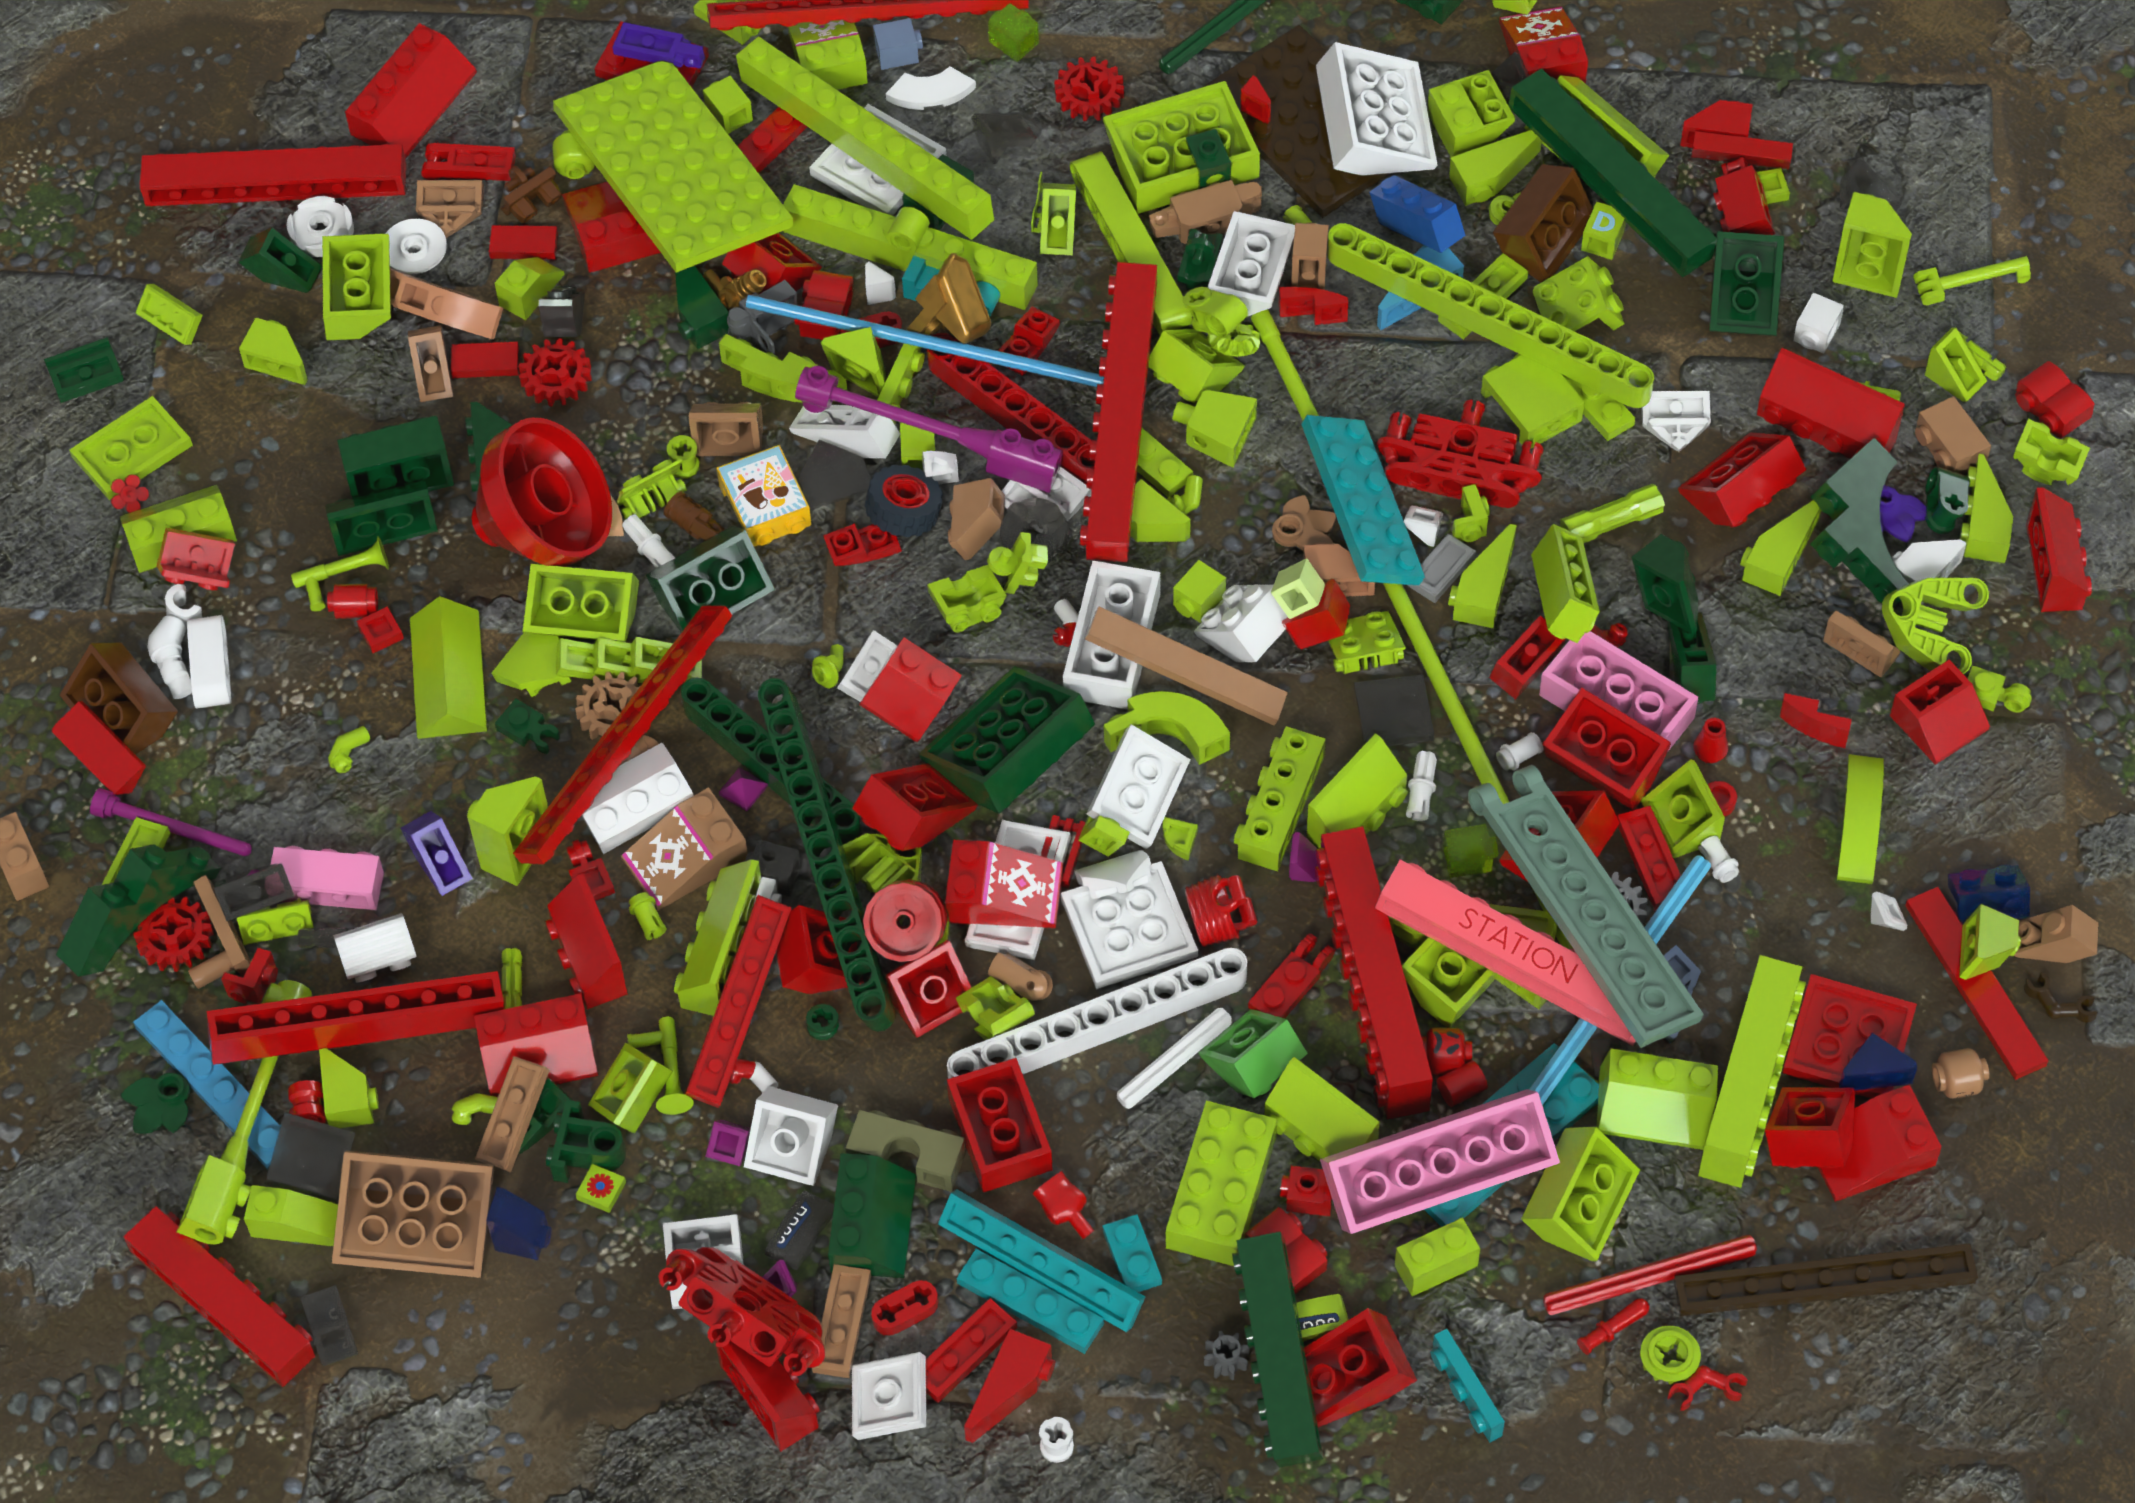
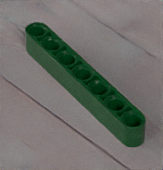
M698 677L687 680L682 685L681 696L684 712L688 719L756 777L767 783L769 788L791 805L778 761L771 764L765 763L768 760H777L769 732L707 680ZM696 698H703L701 701H692ZM722 718L728 719L724 722H717V720ZM744 739H752V741L747 743L741 742ZM795 757L791 765L797 764L801 759ZM822 778L842 844L844 845L862 835L860 815L852 809L853 803ZM812 786L805 787L800 795L809 793ZM822 816L816 817L811 823L814 826L819 824ZM844 822L851 823V825L846 827L839 826V824Z

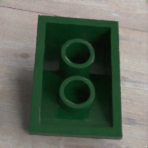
M1717 231L1715 235L1717 242L1713 254L1709 331L1777 336L1784 236Z

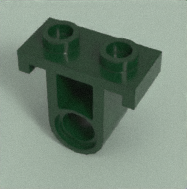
M565 1100L563 1112H557L555 1117L554 1134H557L555 1145H549L546 1155V1167H550L553 1180L568 1183L570 1176L567 1166L590 1169L591 1165L594 1164L609 1171L618 1169L626 1159V1149L620 1129L610 1123L584 1119L580 1102ZM604 1144L614 1145L607 1151L599 1150V1147Z

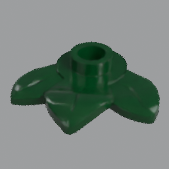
M166 1073L158 1079L141 1078L129 1085L121 1094V1098L127 1103L138 1107L133 1119L134 1132L139 1134L152 1133L162 1125L171 1133L178 1131L188 1117V1108L185 1102L190 1095V1086L183 1076L175 1073ZM171 1089L178 1090V1092L174 1095H166L167 1092Z

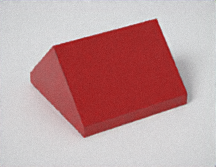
M949 940L937 945L919 959L909 961L886 974L887 987L892 1003L917 1038L962 1013L956 997L972 988Z

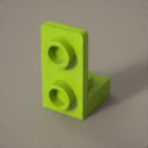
M1100 815L1095 819L1088 816L1078 841L1109 857L1126 843L1130 832L1120 827V824L1114 819Z

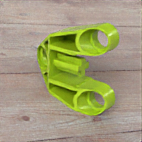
M1925 578L1913 581L1889 593L1882 602V614L1896 647L1921 666L1932 671L1946 662L1949 652L1955 651L1961 657V665L1958 669L1965 674L1972 665L1971 653L1966 647L1948 641L1945 637L1915 628V625L1941 633L1943 627L1948 622L1946 618L1947 613L1923 606L1921 602L1938 608L1945 607L1959 611H1970L1981 608L1987 603L1989 590L1984 581L1978 578ZM1967 585L1974 586L1978 591V599L1974 604H1970L1964 598V589ZM1896 597H1899L1903 604L1902 616L1897 615L1893 611V601Z
M866 833L843 845L854 882L857 884L861 880L866 885V889L871 893H876L895 881L907 879L921 881V847L910 849L915 852V856H899L897 853L900 850L889 845L887 838L883 834ZM840 880V882H839L837 885H835V886H833V887H831V888L829 887V889H834V888H836L837 886H839V884L841 883V880ZM900 915L902 917L899 920L900 925H902L907 915Z

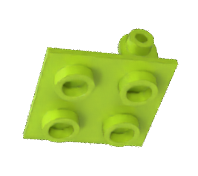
M670 459L665 460L652 468L654 473L643 479L641 475H637L623 483L624 488L619 491L616 503L618 507L624 504L625 508L621 512L625 520L631 515H637L641 519L650 514V511H656V506L648 493L650 491L661 508L665 506L664 500L668 503L677 492L687 491L682 479L676 481L674 478L683 462L682 459L673 463Z
M1389 611L1371 612L1365 616L1350 618L1347 620L1344 635L1328 640L1336 658L1333 659L1335 671H1342L1343 674L1360 671L1359 659L1363 670H1368L1367 657L1371 658L1373 668H1378V660L1380 666L1398 664V660L1404 659L1403 650L1406 649Z

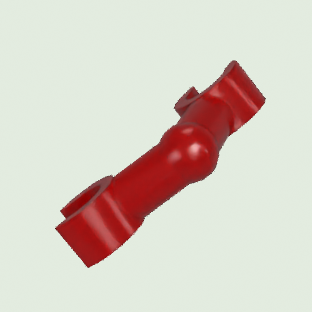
M1702 1365L1684 1383L1674 1384L1669 1390L1668 1399L1678 1392L1685 1394L1687 1400L1682 1403L1680 1411H1684L1690 1407L1693 1395L1706 1383L1723 1390L1724 1395L1729 1400L1740 1401L1742 1395L1731 1390L1729 1384L1738 1383L1746 1386L1748 1380L1739 1373L1727 1376L1710 1369L1706 1365Z

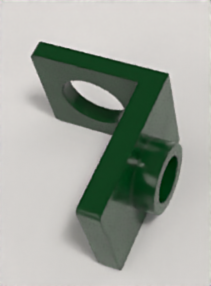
M1217 129L1186 137V144L1199 172L1198 189L1211 185L1206 183V181L1216 174L1223 175L1216 183L1231 180V161Z

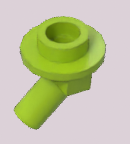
M832 645L830 656L820 655L814 658L812 662L813 678L825 688L830 689L838 683V675L843 667L844 647L842 645Z

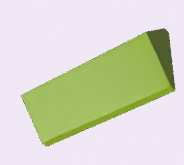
M439 596L410 617L418 739L487 731L479 610Z

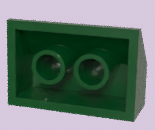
M425 480L408 482L399 487L383 491L376 490L367 495L351 499H340L335 503L325 505L338 556L371 548L376 543L377 536H379L382 545L438 532Z
M735 526L729 527L646 574L660 605L681 633L702 606H726L731 614H734L775 590L747 531Z
M840 1154L828 1251L831 1273L835 1264L871 1270V1276L905 1278L916 1174L879 1156Z

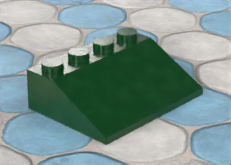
M1014 666L918 755L921 760L926 764L929 763L978 805L1000 814L1052 764L1056 763L1068 749L1081 740L1095 725V722L1080 693Z

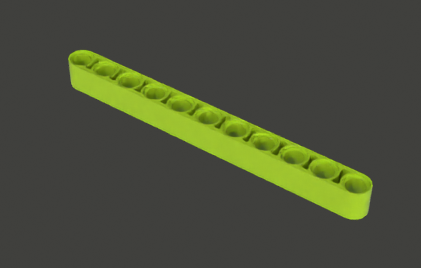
M1339 223L1330 229L1328 233L1327 255L1329 261L1335 266L1629 407L1641 408L1650 402L1654 373L1646 365L1350 224Z

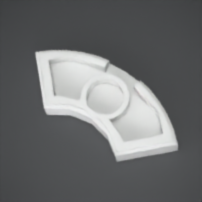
M950 66L943 72L930 77H916L904 73L886 93V101L900 107L915 110H924V107L937 105L945 107L969 95L976 88V81Z

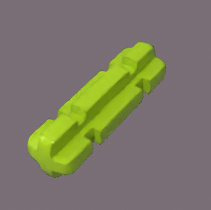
M1959 332L1981 371H1986L1984 375L1992 381L1999 380L2005 373L2006 366L1996 358L1992 360V355L1972 340L1967 342L1968 337Z
M506 948L502 951L503 967L501 980L504 1009L522 1006L521 951L518 948Z

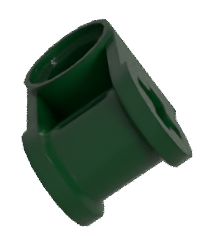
M1934 467L1930 472L1925 486V520L1929 528L1934 532L1944 535L1949 534L1955 527L1956 519L1962 517L1967 512L1969 507L1968 490L1970 486V478L1968 476L1940 467Z

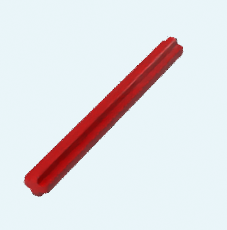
M1744 1235L1553 1291L1544 1295V1307L1549 1315H1555L1674 1280L1675 1276L1694 1274L1749 1258L1756 1254V1243L1751 1235Z

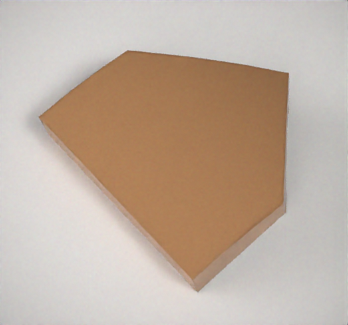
M417 180L416 212L422 219L431 221L439 226L447 238L482 214L483 181Z

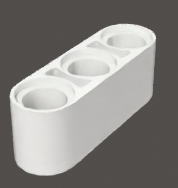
M218 615L187 620L191 688L195 708L231 704L227 636L223 616Z

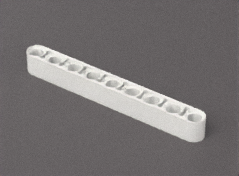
M1226 948L956 1051L949 1057L947 1062L948 1079L959 1076L956 1073L960 1070L965 1069L972 1072L997 1064L990 1061L994 1057H1003L1004 1061L1017 1058L1021 1072L1025 1074L1238 992L1246 984L1247 958L1237 948ZM1232 967L1236 968L1239 971L1235 973H1227L1223 970ZM1195 980H1201L1205 982V984L1201 986L1192 985L1191 982ZM1160 993H1169L1172 996L1170 998L1163 999L1158 997L1157 995H1159ZM1132 1005L1139 1009L1131 1012L1124 1008ZM1096 1018L1104 1019L1106 1022L1102 1024H1093L1090 1021ZM1062 1031L1072 1033L1069 1037H1060L1057 1034ZM1027 1044H1036L1039 1046L1035 1050H1026L1025 1048H1023Z

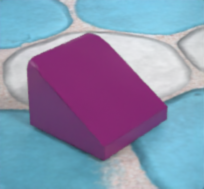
M1295 832L1292 837L1289 878L1295 881L1316 882L1315 866H1318L1316 859L1317 848L1300 832Z
M725 1120L714 1121L705 1157L741 1166L747 1152L751 1128Z

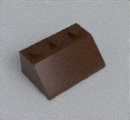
M1542 164L1493 231L1502 253L1528 270V274L1539 282L1554 276L1583 235L1593 210L1575 169Z
M121 642L90 643L60 693V697L70 709L78 701H83L135 755L162 738L178 713V710Z

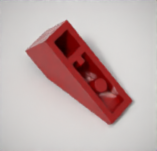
M1009 1329L964 1425L966 1441L975 1442L1038 1391L1042 1380L1049 1381L1056 1363L1052 1359L1050 1344Z

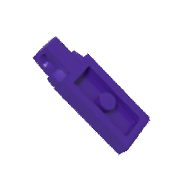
M625 22L622 24L612 47L614 55L652 63L665 61L673 63L676 67H682L684 64L686 67L701 68L705 60L703 46L691 44V41L684 39L683 34Z

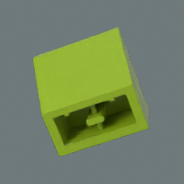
M1489 70L1429 89L1428 116L1450 157L1491 144L1515 122V117Z

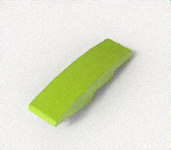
M598 637L595 644L561 638L557 644L556 675L593 680L592 677L597 676L602 681L605 680L606 672H610L612 678H617L620 672H624L626 681L635 676L638 683H643L673 643L635 637L632 643ZM702 660L697 662L687 675V680L696 677L702 678Z

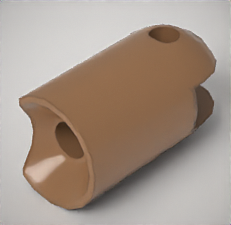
M998 952L988 970L989 976H992L1003 985L1008 984L1014 992L1031 1001L1047 998L1053 988L1052 979L1045 971L1034 969L1009 952L1006 954Z

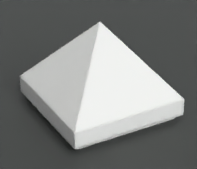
M1877 891L1872 894L1871 924L1901 931L1906 930L1908 925L1896 899Z

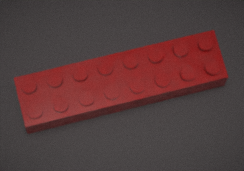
M1364 827L1321 834V848L1316 849L1318 866H1315V876L1318 887L1325 888L1326 897H1323V905L1326 917H1333L1334 928H1331L1332 940L1335 949L1341 948L1343 959H1340V969L1343 980L1349 979L1351 990H1348V998L1352 1012L1358 1011L1360 1022L1356 1023L1359 1041L1360 1043L1367 1044L1368 1054H1365V1062L1368 1074L1375 1075L1377 1086H1374L1373 1089L1377 1107H1384L1387 1119L1430 1111L1433 1078L1388 915L1375 909L1381 894V888Z

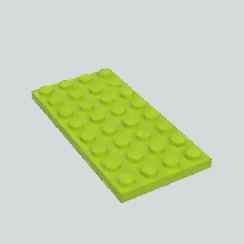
M658 61L553 100L556 114L676 273L793 227V217L673 63Z

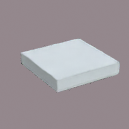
M921 1352L852 1365V1436L861 1440L926 1427L925 1355Z

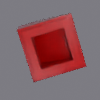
M1253 75L1241 89V111L1268 124L1271 118V100L1257 77Z

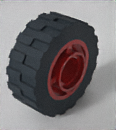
M909 465L884 467L873 475L872 480L870 479L864 506L866 507V515L870 517L874 525L880 527V530L887 531L891 535H901L904 537L920 536L924 532H929L937 522L943 500L942 490L939 488V483L932 478L933 476L926 477L925 472L917 467L912 468Z

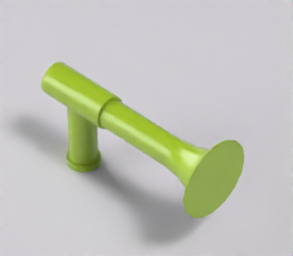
M377 536L376 543L367 551L292 573L291 577L295 588L306 585L310 609L317 612L326 607L318 581L370 564H379L389 570V564L379 536Z
M669 1016L662 1017L659 1020V1031L634 1035L627 1034L628 1044L634 1048L661 1044L664 1066L673 1071L666 1081L665 1095L656 1102L657 1110L668 1115L681 1114L690 1110L693 1107L694 1100L690 1096L683 1094L679 1082L678 1049L674 1018Z

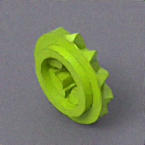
M1242 323L1225 338H1219L1209 333L1207 336L1209 344L1215 350L1234 357L1255 353L1259 349L1261 342L1260 333L1253 330L1252 325H1243Z
M1662 1326L1652 1330L1644 1338L1640 1349V1357L1644 1371L1647 1370L1655 1381L1662 1380L1672 1385L1674 1382L1686 1381L1696 1372L1701 1359V1351L1698 1342L1688 1331L1676 1326ZM1675 1345H1678L1676 1358L1680 1361L1671 1360L1669 1364L1667 1363L1664 1366V1354L1661 1351L1668 1353Z

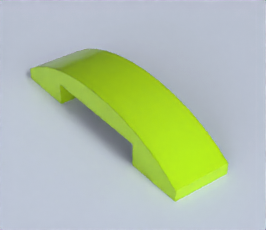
M1848 754L1837 880L1873 884L1882 806L1884 758Z

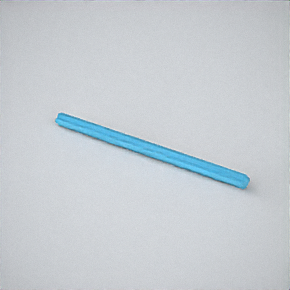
M1697 855L1693 858L1644 927L1655 944L1658 943L1711 868L1710 862L1702 856ZM1581 1018L1577 1021L1529 1089L1538 1092L1542 1105L1598 1027Z

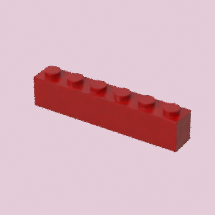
M155 1206L123 1236L130 1252L279 1385L284 1387L315 1357L310 1344L313 1341L310 1334L299 1324L295 1327L291 1326L285 1320L287 1315L276 1303L271 1301L269 1304H266L259 1297L261 1292L248 1279H245L243 1282L234 1275L236 1271L233 1266L222 1256L215 1259L208 1252L210 1247L206 1243L177 1233L181 1220L172 1212L164 1214Z

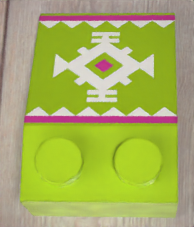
M834 20L823 25L802 22L796 26L787 27L796 62L837 90L868 84L866 59L855 23Z

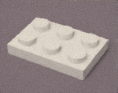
M1131 724L1126 728L1086 814L1094 819L1099 815L1114 819L1120 824V827L1130 832L1128 835L1129 840L1145 849L1149 848L1156 837L1191 759Z

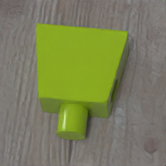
M1205 390L1202 392L1196 406L1179 401L1174 409L1172 420L1187 425L1186 443L1190 447L1234 468L1257 418V399Z

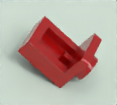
M257 948L243 978L224 972L221 980L227 995L233 1000L241 1003L250 1001L260 1004L271 982L275 983L278 968L271 951Z

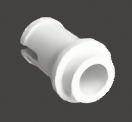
M1530 732L1527 736L1511 745H1501L1500 751L1496 753V757L1504 770H1516L1519 768L1520 763L1543 752V745L1540 738L1535 733Z
M1711 836L1701 843V846L1698 847L1699 851L1710 862L1713 869L1712 875L1715 879L1725 883L1738 875V861L1734 858L1731 859L1718 836Z

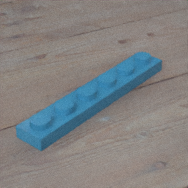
M161 1000L133 1022L135 1028L167 1063L187 1080L195 1093L235 1134L249 1092L222 1064L213 1065L211 1052ZM260 1106L248 1139V1149L270 1171L295 1151L297 1145L269 1113Z

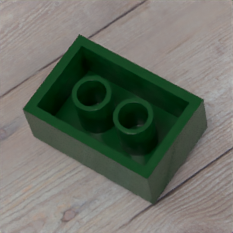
M437 415L428 418L421 417L400 425L385 426L379 430L363 434H352L337 440L352 498L367 495L372 491H383L402 486L408 482L423 480L426 482L428 492L454 486Z

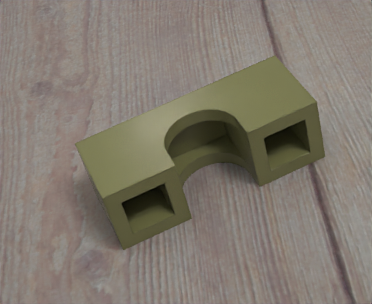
M859 1110L846 1145V1154L873 1155L888 1160L895 1153L910 1152L918 1157L916 1165L917 1183L953 1192L966 1151L964 1138L951 1130L942 1129L937 1131L926 1128L923 1124L914 1120L903 1122L892 1119L881 1111L873 1110L866 1112Z

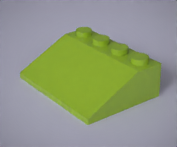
M1226 81L1103 117L1106 132L1126 192L1137 214L1170 205V197L1177 196L1182 192L1198 190L1199 172L1186 144V137L1217 129L1231 161V180L1233 184L1236 185L1259 178V150ZM1213 175L1206 181V183H1216L1223 177V175Z

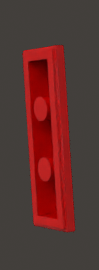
M1695 131L1691 157L1731 162L1744 156L1749 165L1789 169L1793 143Z
M78 701L54 725L51 730L52 733L114 795L132 793L146 765L83 701Z

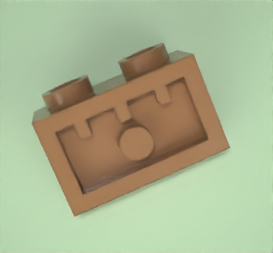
M1836 610L1828 619L1823 641L1879 677H1882L1899 657L1900 650L1890 644L1883 636L1874 634L1861 626L1853 617L1845 616Z

